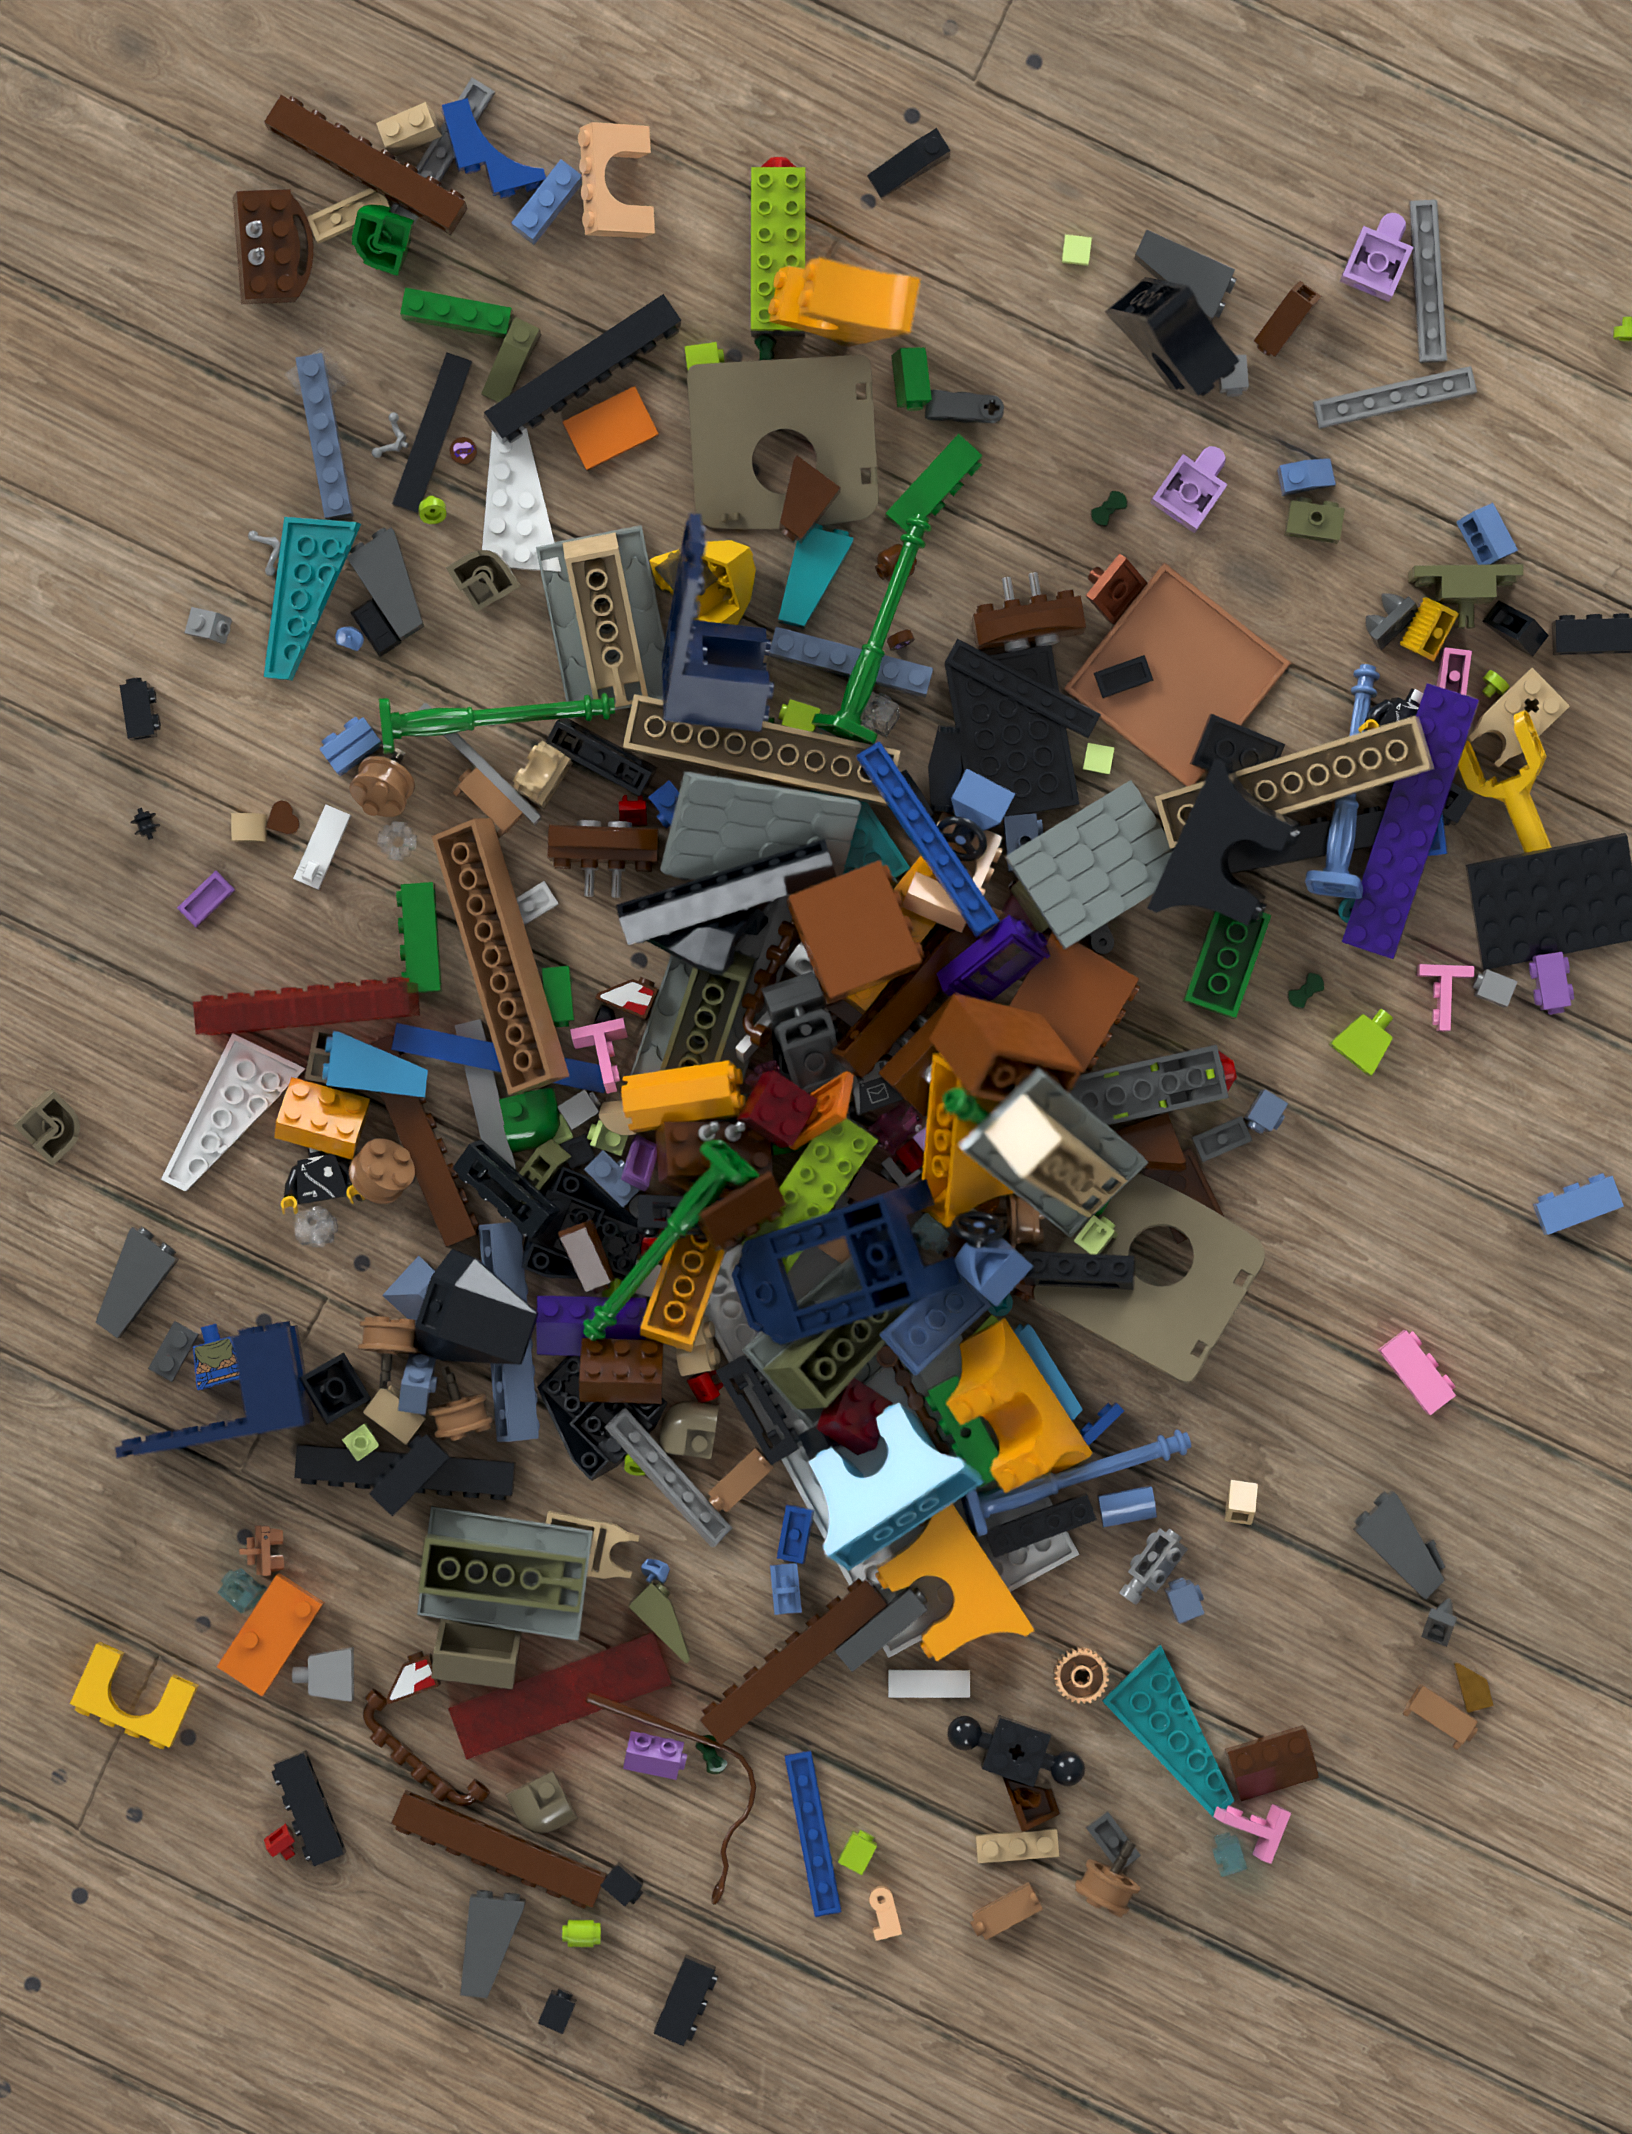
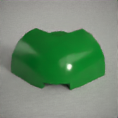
M366 205L361 207L357 212L352 245H354L356 252L364 260V264L398 276L409 250L414 220L390 212L391 207L383 205Z
M554 1088L524 1092V1094L499 1099L504 1121L503 1126L512 1153L538 1148L556 1135L560 1125V1113Z

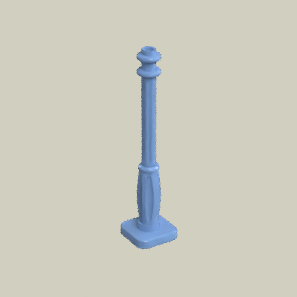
M1361 664L1360 668L1353 673L1358 682L1356 686L1351 688V693L1355 695L1349 736L1360 733L1358 728L1365 722L1370 709L1371 698L1377 696V690L1373 688L1374 681L1379 680L1380 674L1376 672V667L1373 665ZM1357 793L1335 800V809L1327 841L1326 868H1323V871L1311 870L1306 873L1305 884L1311 893L1351 899L1362 898L1363 886L1360 878L1350 875L1348 871L1356 835L1357 809L1359 807L1356 801Z
M1177 1429L1174 1431L1173 1437L1165 1439L1163 1435H1159L1157 1442L1056 1474L1049 1471L1007 1493L1003 1491L1001 1486L985 1493L982 1491L977 1493L976 1489H973L961 1497L970 1530L976 1537L986 1535L988 1529L985 1519L989 1518L990 1514L1029 1505L1050 1495L1058 1494L1059 1489L1160 1457L1168 1461L1171 1457L1170 1454L1176 1452L1184 1456L1187 1454V1449L1191 1448V1441L1187 1432L1181 1433Z

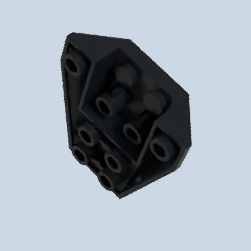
M751 907L748 910H738L729 913L720 919L713 918L701 922L694 927L675 930L669 935L650 938L647 942L697 969L708 971L711 974L723 975L734 963L735 942L743 933L757 936L768 923V917L758 908Z
M561 1166L543 1192V1195L556 1205L560 1211L542 1235L532 1239L529 1237L525 1238L521 1268L547 1278L579 1279L558 1232L593 1219L614 1279L624 1280L634 1268L636 1261L639 1260L644 1237L643 1234L637 1233L638 1219L588 1176Z
M451 1249L431 1276L416 1321L415 1332L418 1351L441 1361L522 1365L539 1313L477 1258Z
M567 1356L537 1388L572 1462L593 1481L618 1467L628 1454L604 1427L622 1409L626 1408L650 1434L656 1428L668 1402L663 1397L661 1404L580 1402L579 1375L581 1356Z

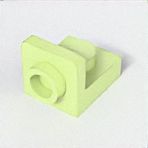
M598 1120L597 1125L592 1123L587 1139L591 1140L590 1146L622 1156L629 1135L614 1133L607 1129L601 1120Z
M1093 1215L1074 1239V1242L1090 1254H1100L1112 1238L1116 1239L1118 1236L1113 1230L1116 1225L1104 1216L1098 1219Z
M367 1423L342 1439L357 1461L379 1447V1443L372 1435L373 1431Z

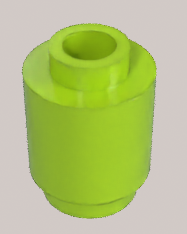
M568 1920V1925H562V1942H567L568 1947H594V1945H601V1923H594V1920Z

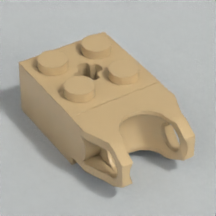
M1533 668L1529 669L1480 717L1475 730L1467 737L1472 742L1476 737L1491 732L1501 738L1503 744L1502 752L1492 764L1496 769L1506 760L1516 757L1523 752L1514 731V714L1525 710L1524 707L1527 706L1524 703L1525 701L1528 703L1532 702L1535 705V712L1531 710L1528 713L1538 736L1570 707Z
M541 741L529 753L527 757L529 762L525 769L520 768L513 779V787L520 795L545 809L573 763L565 754Z
M551 1510L548 1511L547 1524L593 1531L587 1576L601 1579L613 1577L631 1579L632 1571L624 1570L616 1565L611 1559L610 1550L618 1542H638L640 1535L627 1532L617 1524Z

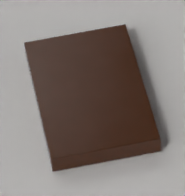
M1191 1147L1182 1151L1186 1161V1170H1142L1143 1175L1177 1190L1224 1217ZM1169 1227L1177 1244L1188 1239L1180 1231Z

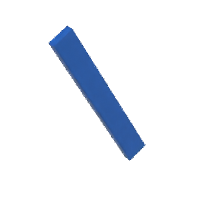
M879 741L857 754V760L974 935L977 937L1000 922L999 918L881 742Z
M396 1023L391 1050L502 1073L492 1042ZM564 1058L569 1077L553 1083L604 1094L605 1087L600 1065Z

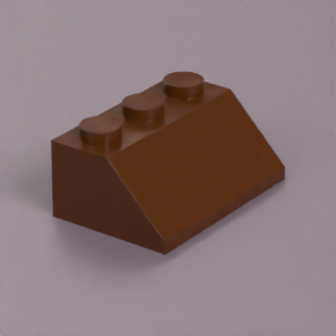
M768 1171L699 1213L698 1226L715 1252L720 1249L725 1252L737 1244L736 1240L743 1235L750 1237L761 1229L759 1227L766 1221L773 1223L784 1215L783 1211H785L786 1202L772 1173Z
M1303 1725L1225 1749L1241 1801L1319 1778L1313 1750L1306 1728Z

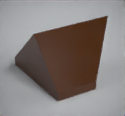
M1003 1777L1022 1832L1060 1815L1052 1789H1045L1035 1785L1032 1787Z

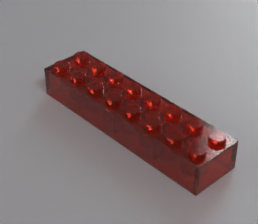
M392 977L387 978L388 983H383V980L377 979L362 980L361 986H356V983L350 982L334 983V988L331 989L329 985L307 986V991L297 987L281 988L280 994H277V991L257 990L254 991V996L244 992L228 993V999L217 995L201 996V1001L193 1002L196 1035L213 1036L420 1016L418 983L410 982L409 978Z
M651 1631L515 1681L513 1689L496 1688L450 1705L448 1710L466 1760L604 1710L585 1702L589 1692L618 1703H623L672 1685L673 1681L656 1634Z

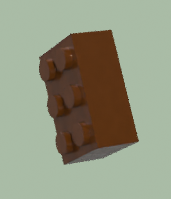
M582 1338L579 1375L580 1402L662 1403L663 1343L656 1340L597 1339L593 1341L589 1338Z

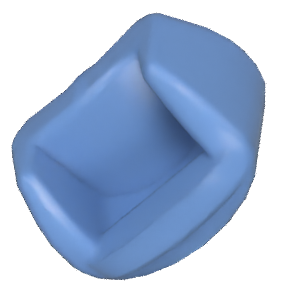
M346 626L338 629L335 638L338 645L358 651L364 643V636L357 628Z
M647 1559L641 1565V1572L648 1577L646 1581L651 1583L655 1579L660 1583H665L670 1571L669 1566L656 1559Z

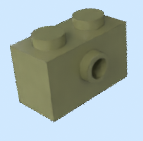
M1296 497V501L1291 500L1289 503L1284 536L1338 544L1341 537L1345 508H1339V504L1335 502L1323 501V505L1313 504L1312 499Z

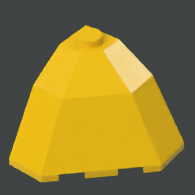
M732 540L708 541L705 556H701L702 593L696 594L695 601L699 602L698 616L692 619L738 625L751 601L756 572L753 553L750 547ZM681 549L653 557L649 560L656 584L662 591L665 589L669 590L672 595Z

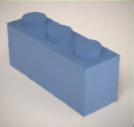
M560 159L511 222L513 229L535 245L582 185V175Z
M1604 1173L1588 1178L1589 1184L1580 1187L1577 1182L1564 1187V1193L1557 1196L1550 1192L1537 1197L1539 1202L1532 1205L1543 1234L1549 1235L1624 1207L1613 1176L1605 1177Z

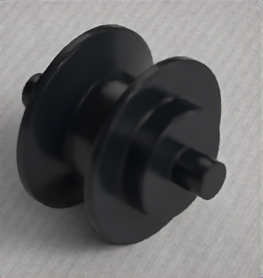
M139 808L137 809L138 814L134 816L135 819L130 822L138 826V830L134 834H141V837L147 836L148 840L153 839L152 834L157 832L156 828L160 827V824H154L152 820L156 813L143 812V809Z

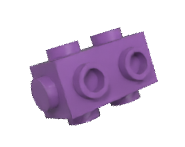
M1562 952L1534 956L1532 963H1529V972L1531 979L1536 980L1537 989L1533 990L1535 1005H1540V1011L1548 1010L1549 1015L1565 1012L1564 1007L1571 1006L1570 1000H1574L1572 984L1567 983L1566 973H1570L1568 958L1563 957Z
M631 1731L623 1769L677 1780L678 1770H684L687 1754L682 1753L684 1742Z

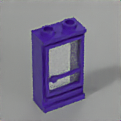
M1008 915L937 973L943 992L949 996L958 994L989 1002L1041 962L1044 957H1050L1046 946L1048 942L1041 932H1034L1023 920L1018 921L1011 915Z

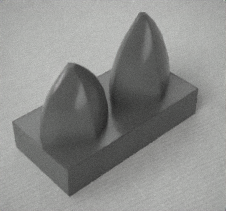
M1383 593L1382 604L1388 616L1386 618L1379 615L1366 616L1367 631L1373 643L1381 651L1413 621L1415 613L1418 612L1416 603L1409 596L1404 599L1395 594Z
M1450 1598L1442 1602L1437 1609L1431 1607L1421 1636L1446 1647L1457 1617L1453 1616V1604Z

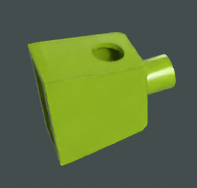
M1380 1009L1372 1020L1362 1014L1337 1035L1329 1045L1367 1076H1372L1393 1039L1385 1031L1393 1017L1383 1009Z

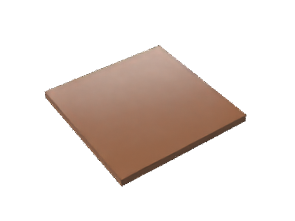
M1164 563L1063 690L1079 703L1100 713L1099 719L1187 787L1196 784L1206 771L1191 765L1190 762L1209 715L1214 714L1242 726L1286 671L1291 662ZM1145 655L1154 681L1102 699L1094 673Z

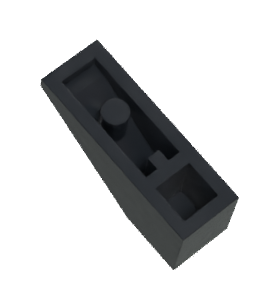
M935 128L869 173L867 177L882 199L950 158L951 150L938 129Z

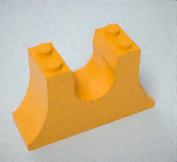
M820 257L809 260L805 269L793 266L779 268L773 282L774 287H776L774 298L771 299L768 312L771 314L769 322L816 334L845 347L907 334L911 332L920 278L863 269Z
M937 1053L933 1054L922 1170V1180H927L935 1205L922 1209V1211L944 1226L952 1227V1221L957 1215L969 1212L977 1205L989 1199L1014 1194L1015 1192L965 1153L959 1146L978 1125L971 1120H959L955 1114H950L944 1109L943 1097L947 1091L961 1088L966 1092V1095L970 1094L942 1055ZM972 1095L977 1099L978 1106L990 1113L1002 1103V1101Z
M1005 1318L960 1342L962 1374L956 1390L946 1401V1404L960 1425L983 1416L994 1429L999 1442V1454L997 1458L993 1459L990 1471L1005 1493L1049 1471L1053 1474L1059 1473L1092 1455L1091 1449Z
M953 1503L930 1517L927 1524L909 1544L876 1565L879 1571L875 1574L883 1589L889 1587L892 1592L909 1587L916 1579L929 1575L940 1577L951 1586L953 1591L951 1608L943 1617L933 1620L921 1633L923 1641L920 1642V1646L928 1658L934 1656L936 1661H938L963 1644L983 1635L1011 1632L1027 1636L1035 1631Z

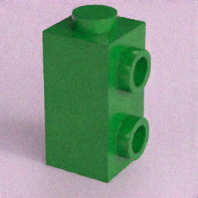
M926 347L900 348L891 355L897 408H907V411H919L932 400Z
M570 967L542 968L544 993L555 1028L569 1027V1021H575Z

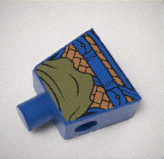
M217 1324L201 1327L205 1343L193 1347L197 1390L238 1380L239 1373L233 1336L220 1339Z

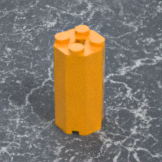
M731 1061L623 1076V1082L627 1083V1085L621 1088L625 1118L631 1117L633 1123L628 1124V1127L634 1133L655 1130L663 1122H709L736 1118L746 1103L744 1095L740 1093V1085L743 1084L741 1068L736 1069Z

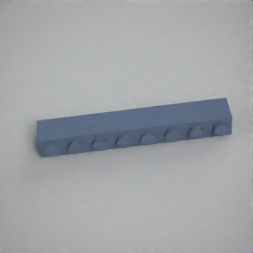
M513 1222L479 1225L482 1263L527 1302L528 1286L525 1282V1271L521 1268L523 1235L518 1231L517 1226ZM530 1339L522 1365L490 1363L497 1442L539 1438L540 1423L536 1410L537 1394L534 1387L535 1368L532 1364V1339Z

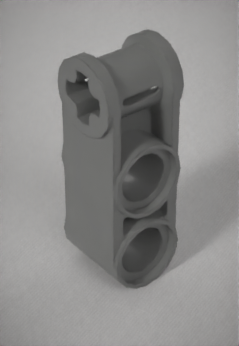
M931 390L932 400L926 404L925 419L934 421L951 420L961 423L978 422L992 424L1000 421L1004 414L1003 402L997 396L969 392L953 393L943 390ZM990 404H995V409H999V411H995L994 415H989L988 410H984V408L987 409Z

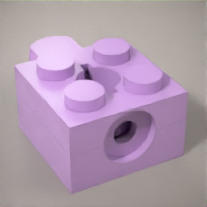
M1397 213L1386 214L1381 219L1376 231L1363 226L1340 278V282L1389 302L1413 250L1412 246L1401 242L1406 228V222L1401 215Z
M1209 446L1201 452L1195 462L1183 454L1150 503L1195 533L1228 485L1217 478L1225 464L1223 451L1220 448Z

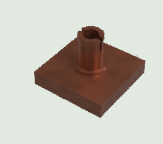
M1119 553L1105 572L1100 567H1095L1091 570L1088 580L1094 585L1085 596L1104 618L1114 625L1146 586L1147 582L1130 561Z

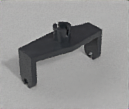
M938 725L928 764L930 802L933 811L953 812L951 798L958 786L962 771L959 727Z

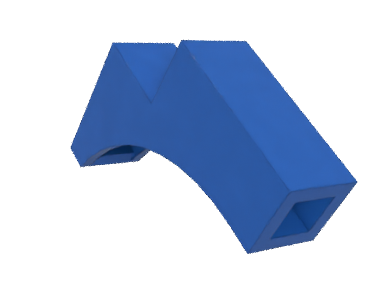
M468 98L441 106L458 172L465 170V174L478 172L481 170L480 166L485 165L493 196L500 195V199L516 195L515 190L526 188V192L537 190L546 179L543 168H534L517 163L504 156L489 143L474 119Z

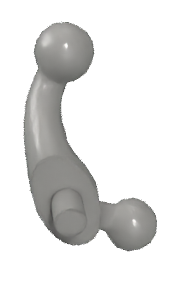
M395 412L390 413L388 418L397 440L393 444L373 448L371 453L374 458L381 457L383 452H399L402 447L408 448L409 443L405 442L406 435L402 433L397 425L399 416Z
M250 531L248 533L249 540L258 541L273 547V552L265 569L266 575L273 576L275 574L273 564L279 556L281 542L276 537H261L256 531Z

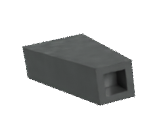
M1146 230L1134 257V260L1158 280L1188 285L1210 322H1212L1214 316L1220 318L1226 304L1221 301L1224 293H1231L1237 280L1232 277L1235 269L1149 230Z
M384 527L372 535L373 540L364 545L361 542L351 548L347 559L401 641L423 628L424 623L397 535L392 527L388 530Z
M142 1226L139 1229L132 1227L128 1232L96 1319L98 1325L116 1338L122 1337L179 1260L174 1256L176 1251L164 1242L160 1246L152 1240L154 1234Z
M1384 1491L1373 1502L1376 1506L1369 1513L1364 1511L1354 1521L1357 1525L1353 1530L1426 1600L1445 1580L1398 1495L1393 1491H1390L1388 1494Z
M910 1586L891 1600L887 1606L834 1649L836 1654L853 1672L928 1611L925 1605L928 1602L927 1598L917 1587L914 1590Z
M477 1890V1894H471L461 1996L488 1998L526 1903V1899H521L520 1894L504 1893V1897L493 1896V1892L488 1890Z

